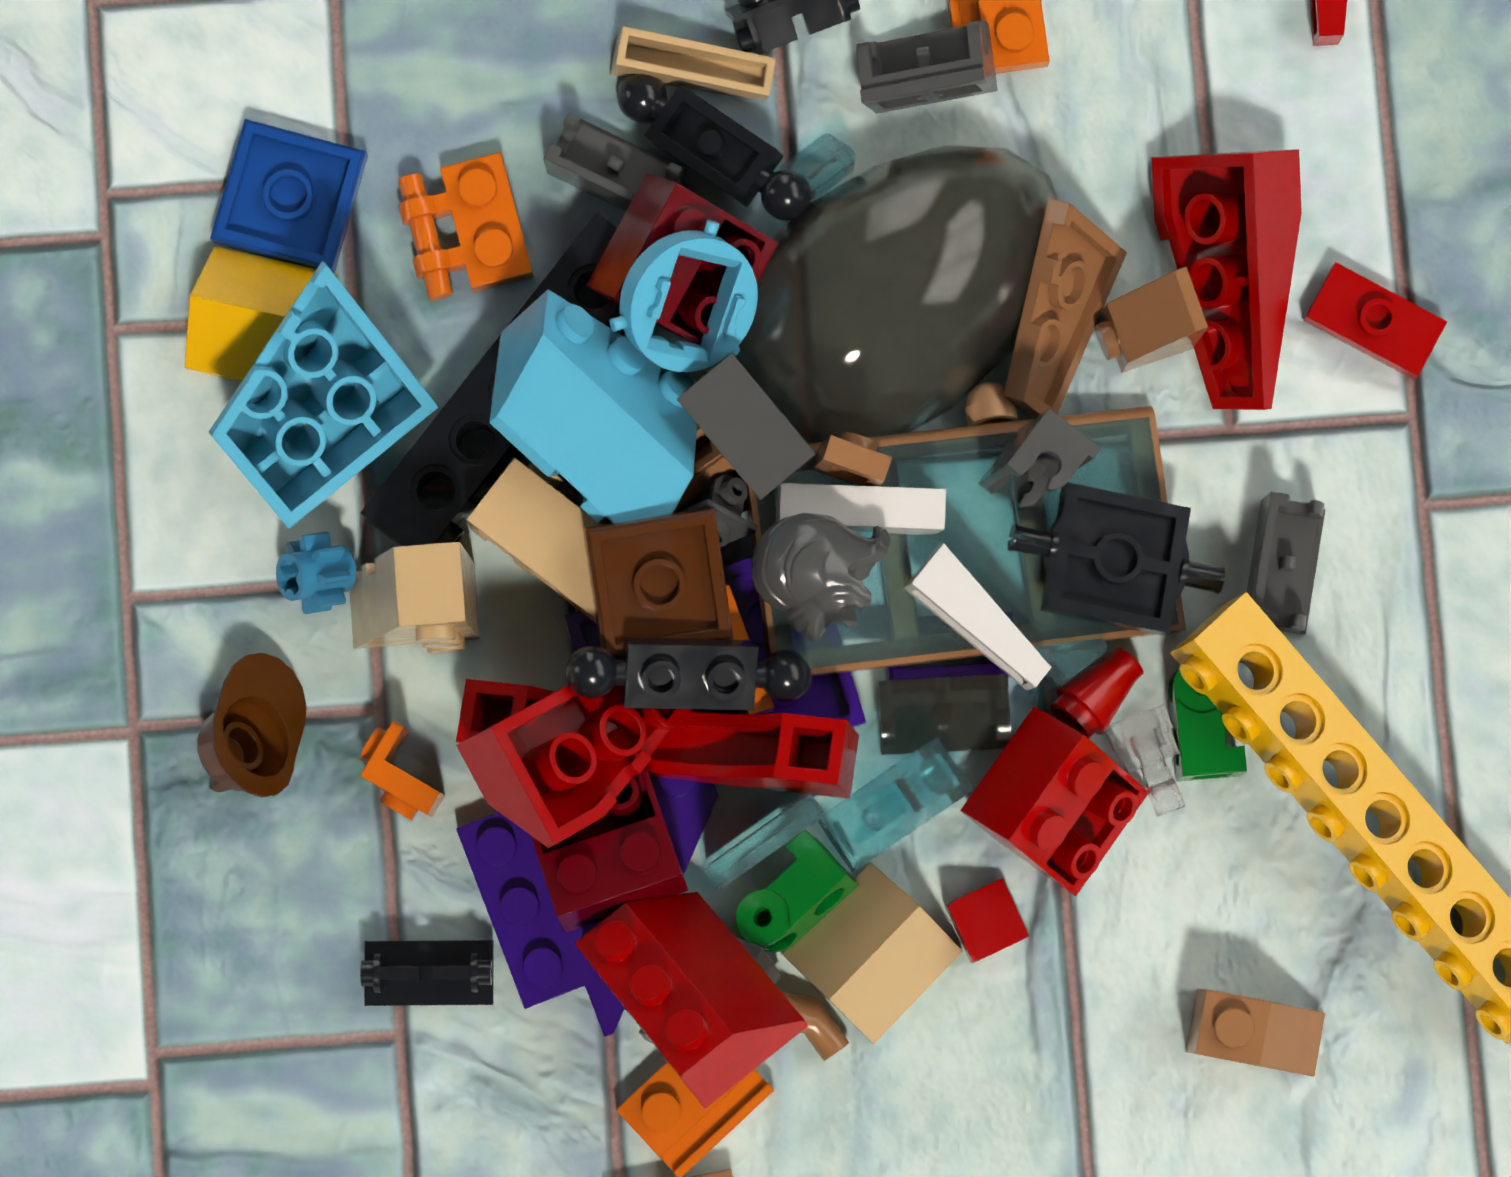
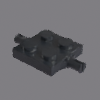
M1067 482L1061 487L1056 520L1049 532L1013 524L1009 533V537L1013 538L1008 541V551H1018L1044 557L1046 580L1040 611L1165 636L1171 632L1175 602L1184 586L1219 594L1224 585V581L1219 579L1225 577V567H1215L1189 561L1186 536L1191 508Z

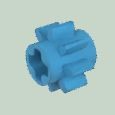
M329 532L301 535L300 540L287 542L288 553L282 554L276 565V580L282 595L290 601L302 599L303 614L331 610L332 606L345 604L346 598L344 593L349 592L356 581V565L351 552L343 545L331 546Z

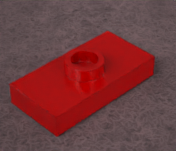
M1337 262L1331 267L1303 321L1413 380L1419 376L1447 324V321Z

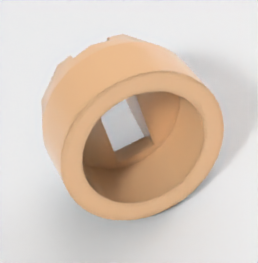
M984 382L972 389L965 404L967 426L1018 421L1015 404L1003 396L1005 387L995 382Z

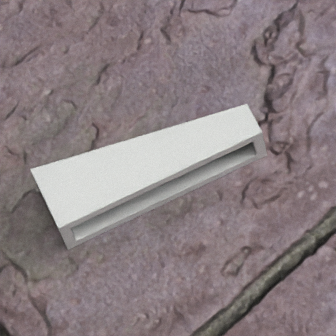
M781 483L777 486L776 522L788 516L811 513L832 516L853 531L873 532L874 527L879 526L892 534L935 536L945 530L946 489Z
M944 543L934 549L904 586V589L1025 690L1037 687L1052 668Z

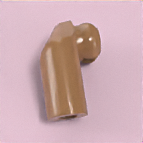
M782 992L809 1025L800 1033L805 1034L823 1061L849 1044L847 1038L817 998L811 995Z

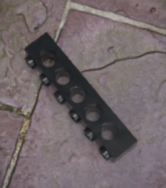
M596 212L511 322L549 289L569 303L582 307L590 316L611 328L610 319L620 316V305L609 300L600 308L589 309L582 306L576 298L579 289L592 276L617 227ZM500 336L360 512L366 521L399 546L460 542L465 534V530L459 527L460 523L474 506L477 507L498 480V475L514 456L522 461L526 457L489 423ZM474 429H485L494 435V446L491 452L480 459L467 458L460 452L462 438L466 433ZM437 478L451 481L455 486V494L449 505L442 509L433 510L422 504L421 493L428 482Z

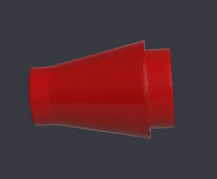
M1116 647L1107 657L1056 690L1058 698L1050 705L1051 711L1056 719L1081 732L1088 739L1095 733L1102 735L1134 683L1144 674V671L1131 654L1120 647Z

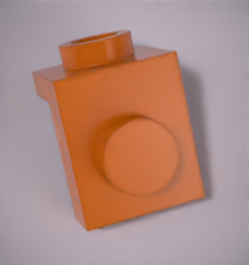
M393 720L387 731L377 727L366 742L359 760L367 765L360 776L385 790L379 800L380 803L411 821L418 810L433 817L445 795L391 764L410 731Z

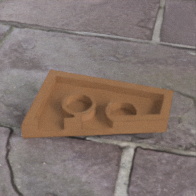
M1048 198L1003 394L1004 397L1032 418H1036L1049 408L1058 414L1127 254L1124 249L1070 203Z

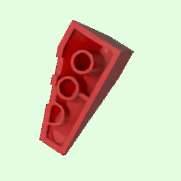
M1299 149L1151 157L1154 221L1160 241H1169L1177 270L1187 267L1208 325L1207 330L1194 346V350L1212 408L1240 410L1272 409L1302 214Z
M567 685L456 746L487 804L547 848H550L605 817L617 802L616 798L634 776L642 772L652 758L650 756L672 730L679 727L692 709L624 708L620 702L621 686H614L609 693L602 697L590 699L579 696Z

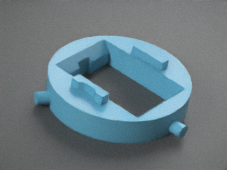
M707 220L704 231L688 230L676 232L650 245L636 259L625 278L620 296V316L610 319V326L613 332L624 329L631 344L642 355L656 365L670 371H699L719 363L731 353L735 356L738 355L740 352L738 346L745 338L754 320L758 302V290L753 269L739 250L716 236L720 224L715 221ZM678 255L727 266L717 293V301L713 305L706 326L709 328L708 334L704 333L700 345L676 340L675 344L669 343L663 337L652 335L671 285L670 279Z

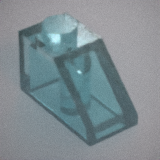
M938 737L892 765L854 792L850 799L846 798L816 819V821L850 871L854 872L972 792L973 789Z

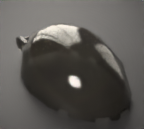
M953 145L939 146L866 169L811 202L800 215L791 221H787L771 237V239L778 242V245L757 282L758 302L754 320L745 338L739 344L740 352L735 357L807 443L824 442L830 435L840 438L842 432L855 433L864 437L908 433L950 411L1014 350L1048 198L1058 200L1050 176L1007 148ZM715 365L703 370L685 373L691 379L698 382Z

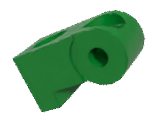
M1178 668L1168 685L1176 782L1240 777L1247 772L1245 746L1227 747L1225 726L1222 721L1223 714L1206 695L1196 692L1186 683Z
M806 829L800 832L786 846L797 860L778 876L767 889L751 892L742 899L737 907L735 921L739 933L748 942L762 947L766 952H784L794 946L859 886L857 881L819 839Z

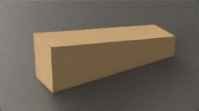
M622 26L616 37L610 75L627 78L632 74H645L660 79L666 85L679 87L681 84L685 88L766 101L770 96L776 58Z

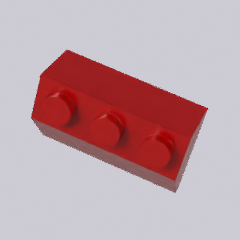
M698 892L626 902L574 943L597 975L704 1109L809 1026Z

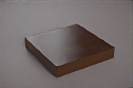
M699 509L583 528L600 647L607 650L614 658L623 657L624 637L733 639L715 509Z

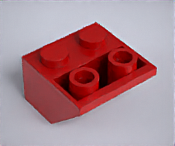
M1034 706L960 811L996 841L1066 891L1077 896L1089 877L1096 871L1099 863L1127 823L1132 820L1149 792L1084 734Z

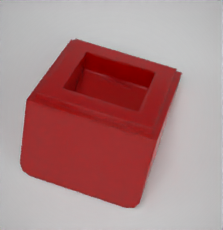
M1003 878L944 905L970 963H975L1029 937Z

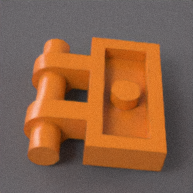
M501 152L441 167L440 171L446 190L444 193L427 195L421 173L409 174L398 179L403 202L398 204L402 224L410 226L417 256L412 259L415 274L418 279H424L429 301H438L451 297L453 290L448 274L464 269L467 270L473 293L534 277ZM452 215L460 246L442 249L434 220Z

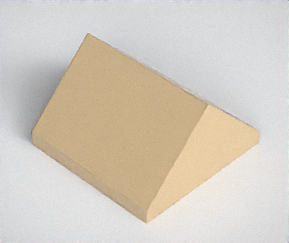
M870 862L854 878L859 886L794 946L784 951L782 955L859 1031L875 1044L963 951L920 905Z

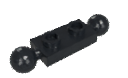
M632 74L621 83L617 94L619 108L627 118L635 122L644 123L654 120L644 135L651 143L746 208H748L759 192L761 193V202L764 209L775 219L791 221L799 218L807 211L812 198L810 185L798 172L792 170L774 172V169L784 157L776 148L681 84L668 100L664 84L656 77L645 74Z
M624 637L623 659H614L604 648L585 646L570 656L566 664L565 676L569 687L576 694L584 698H599L609 693L614 686H621L620 702L624 708L754 710L756 688H763L775 700L782 702L794 701L803 696L809 689L812 671L806 658L793 650H778L770 654L764 662H758L759 646L754 640Z

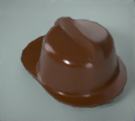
M265 653L245 655L231 666L223 682L216 709L203 722L197 737V752L202 766L210 776L209 789L215 792L227 790L244 791L263 798L276 796L289 785L305 727L307 706L303 688L295 673L279 658Z

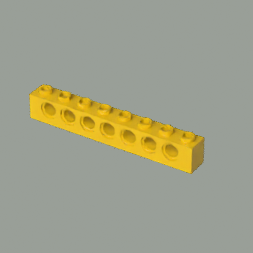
M1245 592L1223 604L1170 652L1180 664L1179 669L1183 679L1196 692L1206 695L1223 714L1222 721L1229 733L1238 741L1249 744L1265 763V773L1271 782L1280 790L1291 793L1307 812L1306 818L1310 827L1322 839L1333 842L1350 862L1349 870L1357 882L1364 888L1377 893L1392 911L1391 918L1395 926L1406 937L1418 941L1434 960L1433 967L1437 975L1448 986L1462 992L1477 1010L1475 1015L1480 1025L1493 1037L1503 1040L1505 1044L1511 1043V899L1250 595ZM1238 662L1243 663L1251 670L1254 677L1253 689L1248 688L1241 682L1237 672ZM1281 711L1287 713L1293 719L1296 727L1295 738L1288 736L1282 729L1280 724ZM1324 760L1329 762L1337 772L1338 783L1336 788L1331 786L1323 775L1322 767ZM1367 809L1378 819L1380 826L1378 837L1373 835L1367 828L1365 822ZM1409 858L1415 861L1420 868L1422 876L1420 886L1416 885L1409 876ZM1452 908L1457 910L1462 917V935L1458 934L1452 927L1450 921ZM1494 957L1498 958L1504 966L1505 980L1503 984L1494 975Z

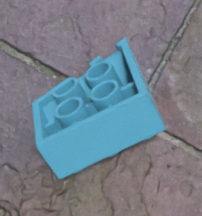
M322 261L209 430V433L288 529H290L439 407L326 263Z
M549 289L501 331L489 423L547 477L560 474L584 497L580 507L597 523L605 516L614 524L672 514L694 474L697 424L677 401L678 397L696 383L687 373L670 371L656 365L642 355L631 344L627 336H622L616 331L613 332L610 327L590 316L582 307L569 303Z

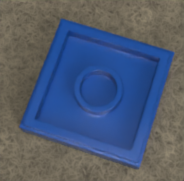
M245 119L210 239L213 243L317 269L323 261L335 273L368 159L367 152Z

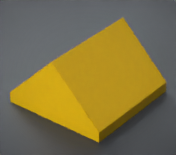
M214 246L190 294L184 367L187 370L242 382L316 269Z

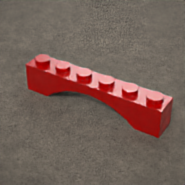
M466 679L456 742L459 744L555 691L522 684ZM690 712L679 727L672 730L650 756L652 759L646 767L649 776L850 799L859 734L849 721L844 719L789 713L718 714Z

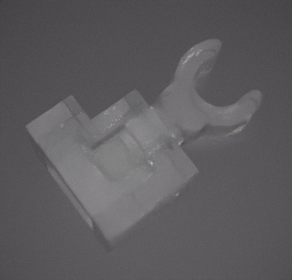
M1164 704L1110 724L1105 730L1120 767L1127 773L1141 769L1148 796L1157 817L1185 807L1179 788L1164 760L1179 754L1170 730L1173 728Z

